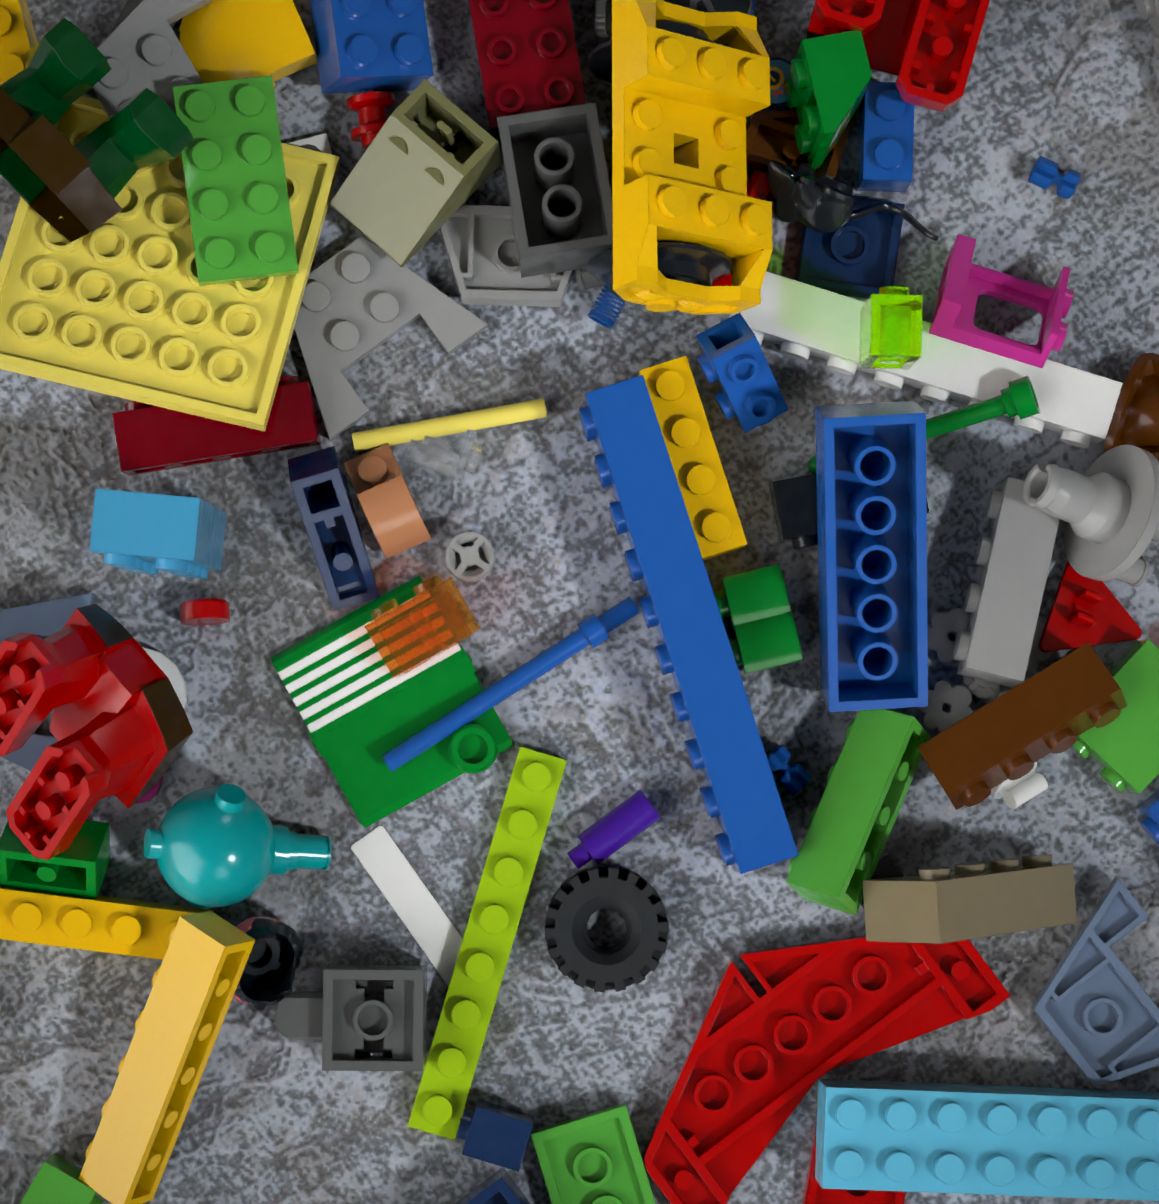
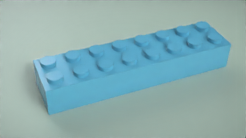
M818 1079L815 1179L822 1189L1159 1201V1092Z

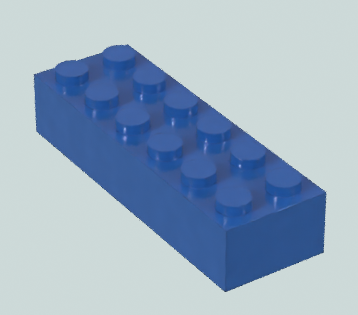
M916 401L815 406L821 696L829 712L928 706L926 413Z

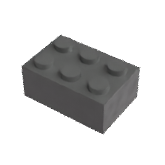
M596 103L497 117L498 141L521 278L589 267V260L599 252L613 248V200Z

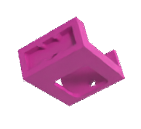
M957 234L943 268L929 334L1043 368L1050 351H1060L1067 333L1068 324L1061 322V318L1065 319L1074 295L1073 290L1067 289L1070 268L1063 266L1054 288L1040 285L971 263L976 239ZM988 295L1039 312L1042 320L1037 344H1026L977 328L973 323L978 296Z

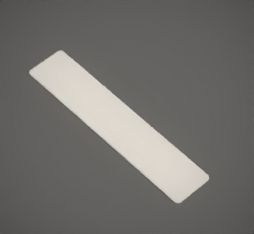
M378 826L354 843L351 849L449 987L463 938L385 828Z

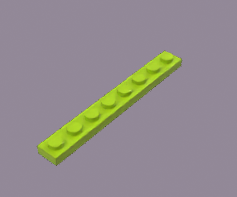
M522 746L519 748L408 1127L452 1140L456 1138L567 763L565 759Z

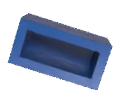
M869 82L860 102L857 191L906 192L913 181L914 105L902 100L896 82Z

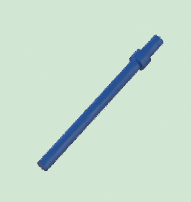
M627 597L598 617L595 614L590 615L577 624L578 630L392 748L381 757L390 771H395L590 645L593 649L609 639L608 633L639 614L638 608L632 599Z

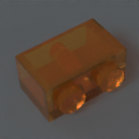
M439 574L413 588L416 597L400 606L397 600L393 599L370 612L374 621L364 627L393 678L397 679L482 630L452 577L442 581Z

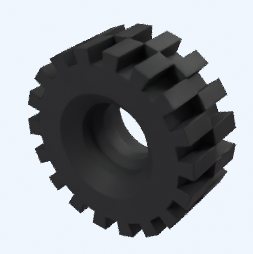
M597 865L595 868H585L578 871L576 875L570 879L568 878L560 885V888L553 895L549 903L545 919V939L551 959L557 964L558 970L565 977L571 978L574 984L582 988L586 986L593 988L595 992L605 993V990H615L618 992L626 990L627 986L634 983L638 985L645 980V976L651 970L654 972L660 963L659 960L662 954L665 953L668 944L669 922L660 896L646 879L639 874L637 875L629 871L627 868ZM604 908L619 912L626 923V932L623 939L611 947H602L595 944L587 933V923L590 916L597 910Z

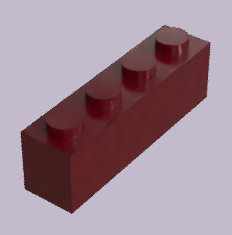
M299 376L280 377L265 432L137 401L125 403V411L112 413L121 472L128 476L321 445L313 389L308 381L300 383Z

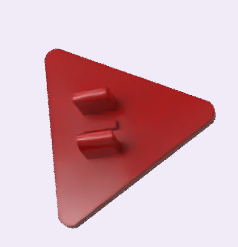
M1067 560L1039 642V649L1047 653L1076 649L1087 642L1091 646L1139 639L1142 635V630L1104 582L1092 580L1078 574Z

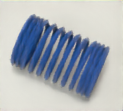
M608 284L603 285L605 289H601L603 293H599L601 297H597L599 301H595L597 305H593L595 309L590 310L588 317L604 327L613 329L617 321L616 318H619V314H621V310H623V306L626 305L625 302L627 301L609 292Z

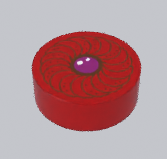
M193 599L184 601L180 605V623L183 625H217L230 621L229 603L224 599Z

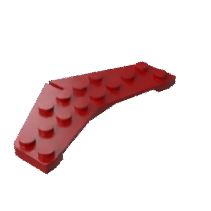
M865 935L738 953L766 991L757 996L731 959L729 960L644 1152L646 1170L671 1204H726L731 1193L817 1079L825 1073L962 1019L968 1020L989 1012L1011 995L969 940L943 944L866 941Z

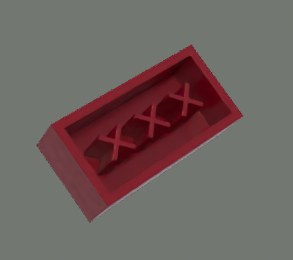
M468 0L490 135L498 140L497 117L586 104L569 0Z

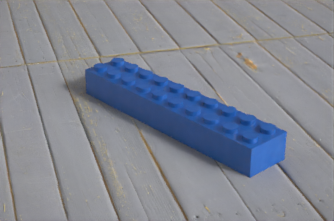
M640 375L585 393V407L579 408L580 422L587 442L596 440L601 453L594 456V465L602 489L609 486L612 487L616 501L609 503L611 518L617 535L626 533L631 549L625 551L624 557L632 582L641 579L646 597L640 598L639 604L647 628L656 626L662 642L661 645L654 647L662 675L672 673L677 692L669 694L677 721L683 722L687 720L692 739L684 741L692 768L695 770L702 768L706 778L707 786L701 787L699 790L708 816L711 818L718 816L723 833L714 835L722 861L726 866L733 864L734 868L740 874L799 856L644 377Z

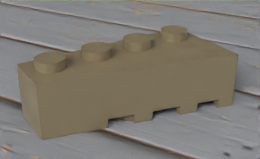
M1052 854L1022 856V865H1019V859L1017 858L988 860L989 868H985V863L955 864L954 871L950 872V867L919 869V875L862 880L866 941L943 944L1077 923L1073 863H1052Z

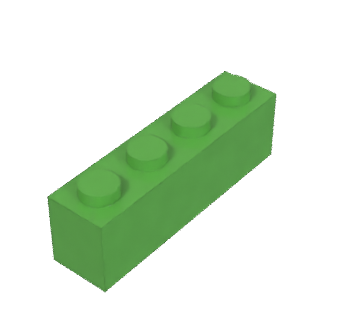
M887 709L859 710L856 718L849 723L845 735L846 742L838 761L831 766L828 772L827 787L821 801L809 816L808 831L798 851L799 856L793 857L789 864V876L786 883L805 900L856 916L863 900L862 880H871L921 761L922 755L917 747L928 741L931 737L915 717Z

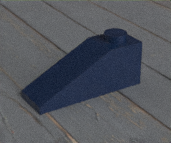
M335 446L288 459L290 483L333 611L380 598L352 498Z

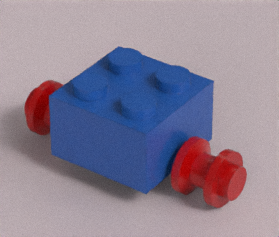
M309 0L321 92H360V94L347 98L346 105L348 110L358 113L359 126L350 131L351 140L361 142L362 148L367 149L388 119L387 108L395 104L394 93L386 91H413L424 79L427 80L434 75L424 1Z

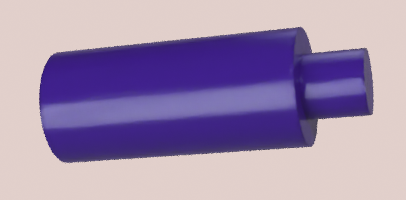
M640 789L577 835L581 843L567 854L578 869L592 859L597 864H600L661 819V817Z

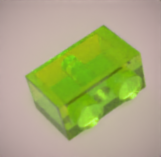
M902 286L880 287L879 294L870 295L860 309L859 368L909 370L919 360L922 350L923 295H909L910 288Z

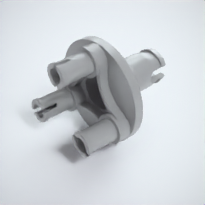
M1134 445L1116 446L1102 454L1088 468L1084 475L1070 469L1059 468L1056 464H1048L1046 466V464L1038 463L1028 473L1024 482L1023 498L1032 508L1036 506L1043 512L1065 521L1064 548L1071 567L1078 574L1092 580L1107 581L1115 578L1133 587L1140 586L1146 580L1150 569L1149 561L1141 555L1146 550L1150 541L1159 542V462L1155 456L1149 451Z

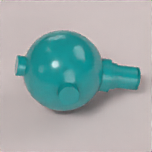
M223 784L219 787L199 789L178 800L164 816L159 829L148 828L146 830L144 856L146 859H157L163 878L178 895L186 899L194 907L207 909L229 906L245 900L263 885L269 875H284L286 871H293L294 869L327 870L331 860V841L329 836L297 834L295 831H289L287 826L272 825L263 808L246 795L242 788L233 784Z

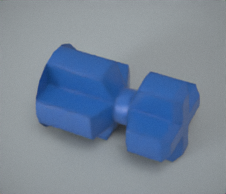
M1040 155L1030 172L1028 182L1045 190L1052 184L1057 185V195L1069 199L1076 191V187L1081 180V174L1072 169L1067 170L1064 174L1058 173V163Z
M779 745L767 756L771 772L776 770L782 772L779 781L794 796L813 777L800 763L791 765L788 762L791 753L783 745Z

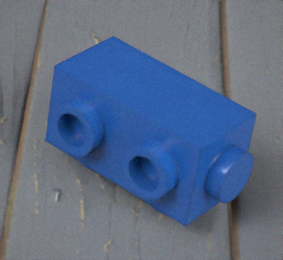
M740 312L696 335L704 354L696 357L708 382L710 384L715 381L718 382L721 390L713 395L726 420L735 416L746 433L757 426L769 423L778 415L789 410L760 344Z

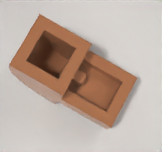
M388 443L344 463L361 507L387 559L431 539Z

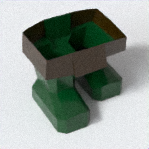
M63 18L26 52L25 69L0 85V175L39 215L72 242L91 233L122 210L114 199L137 170L149 169L174 159L194 138L188 127L157 94L145 88L122 103L92 132L72 145L54 125L70 105L99 82L111 70V67L103 54L80 29Z

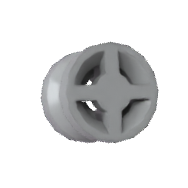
M463 532L456 535L449 542L445 551V561L449 570L456 578L465 582H477L485 579L491 573L495 564V552L491 543L483 535L476 532Z

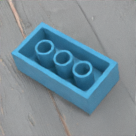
M95 489L89 551L104 556L103 564L112 565V567L121 568V570H127L131 573L158 575L159 569L164 572L178 575V577L207 579L208 570L221 571L227 513L196 497Z

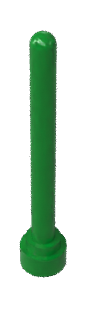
M1029 376L1008 382L1009 387L1001 389V395L926 419V440L1004 414H1008L1009 418L1018 415L1020 419L1040 414L1036 394ZM813 456L808 462V468L813 474H816V456Z

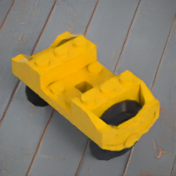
M612 0V34L609 36V41L599 44L589 53L588 69L599 79L612 83L613 248L599 252L589 260V274L601 282L608 283L610 292L615 296L622 298L624 301L646 305V309L652 312L679 310L680 312L695 315L737 314L761 304V287L773 246L772 202L747 196L746 117L770 106V57L757 32V17L737 11L701 12L668 3L664 0ZM732 271V286H712L713 282L723 279L731 274Z

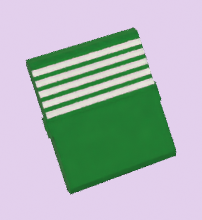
M420 575L270 658L309 729L307 732L312 739L313 747L318 750L321 757L326 759L364 828L465 773L452 763L449 756V742L454 733L393 772L390 771L381 757L392 748L484 690L475 675L476 670L472 664L471 656L465 652L463 646H459ZM494 707L466 724H478L488 728L496 737L498 754L514 745Z

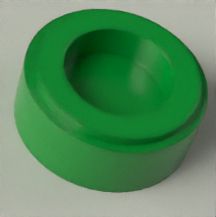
M478 724L465 725L452 735L448 747L449 756L452 763L459 770L470 774L480 773L487 770L495 762L498 755V743L496 737L488 728Z

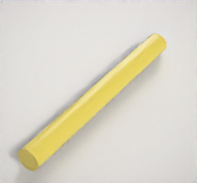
M544 398L354 432L352 433V440L355 452L376 449L387 443L389 446L546 418L547 412Z

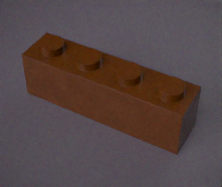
M1087 642L917 748L951 803L958 810L965 805L971 807L981 803L991 794L992 788L1005 780H1017L1025 776L1033 769L1034 763L1050 753L1059 754L1066 751L1075 744L1078 739L1077 736L1094 726L1101 728L1110 724L1120 715L1121 710L1127 704L1121 688L1091 644Z

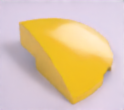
M211 0L210 4L183 17L179 28V41L203 83L272 75L273 87H275L274 81L318 63L316 53L293 0Z

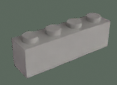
M1008 477L999 486L998 490L991 489L987 500L985 517L992 520L988 537L981 536L977 545L974 564L981 565L977 584L970 583L967 590L964 611L971 614L967 631L960 630L953 651V659L960 660L957 674L1014 688L1025 680L1060 519L1043 512L1036 506L1032 508L1023 498L1025 481Z

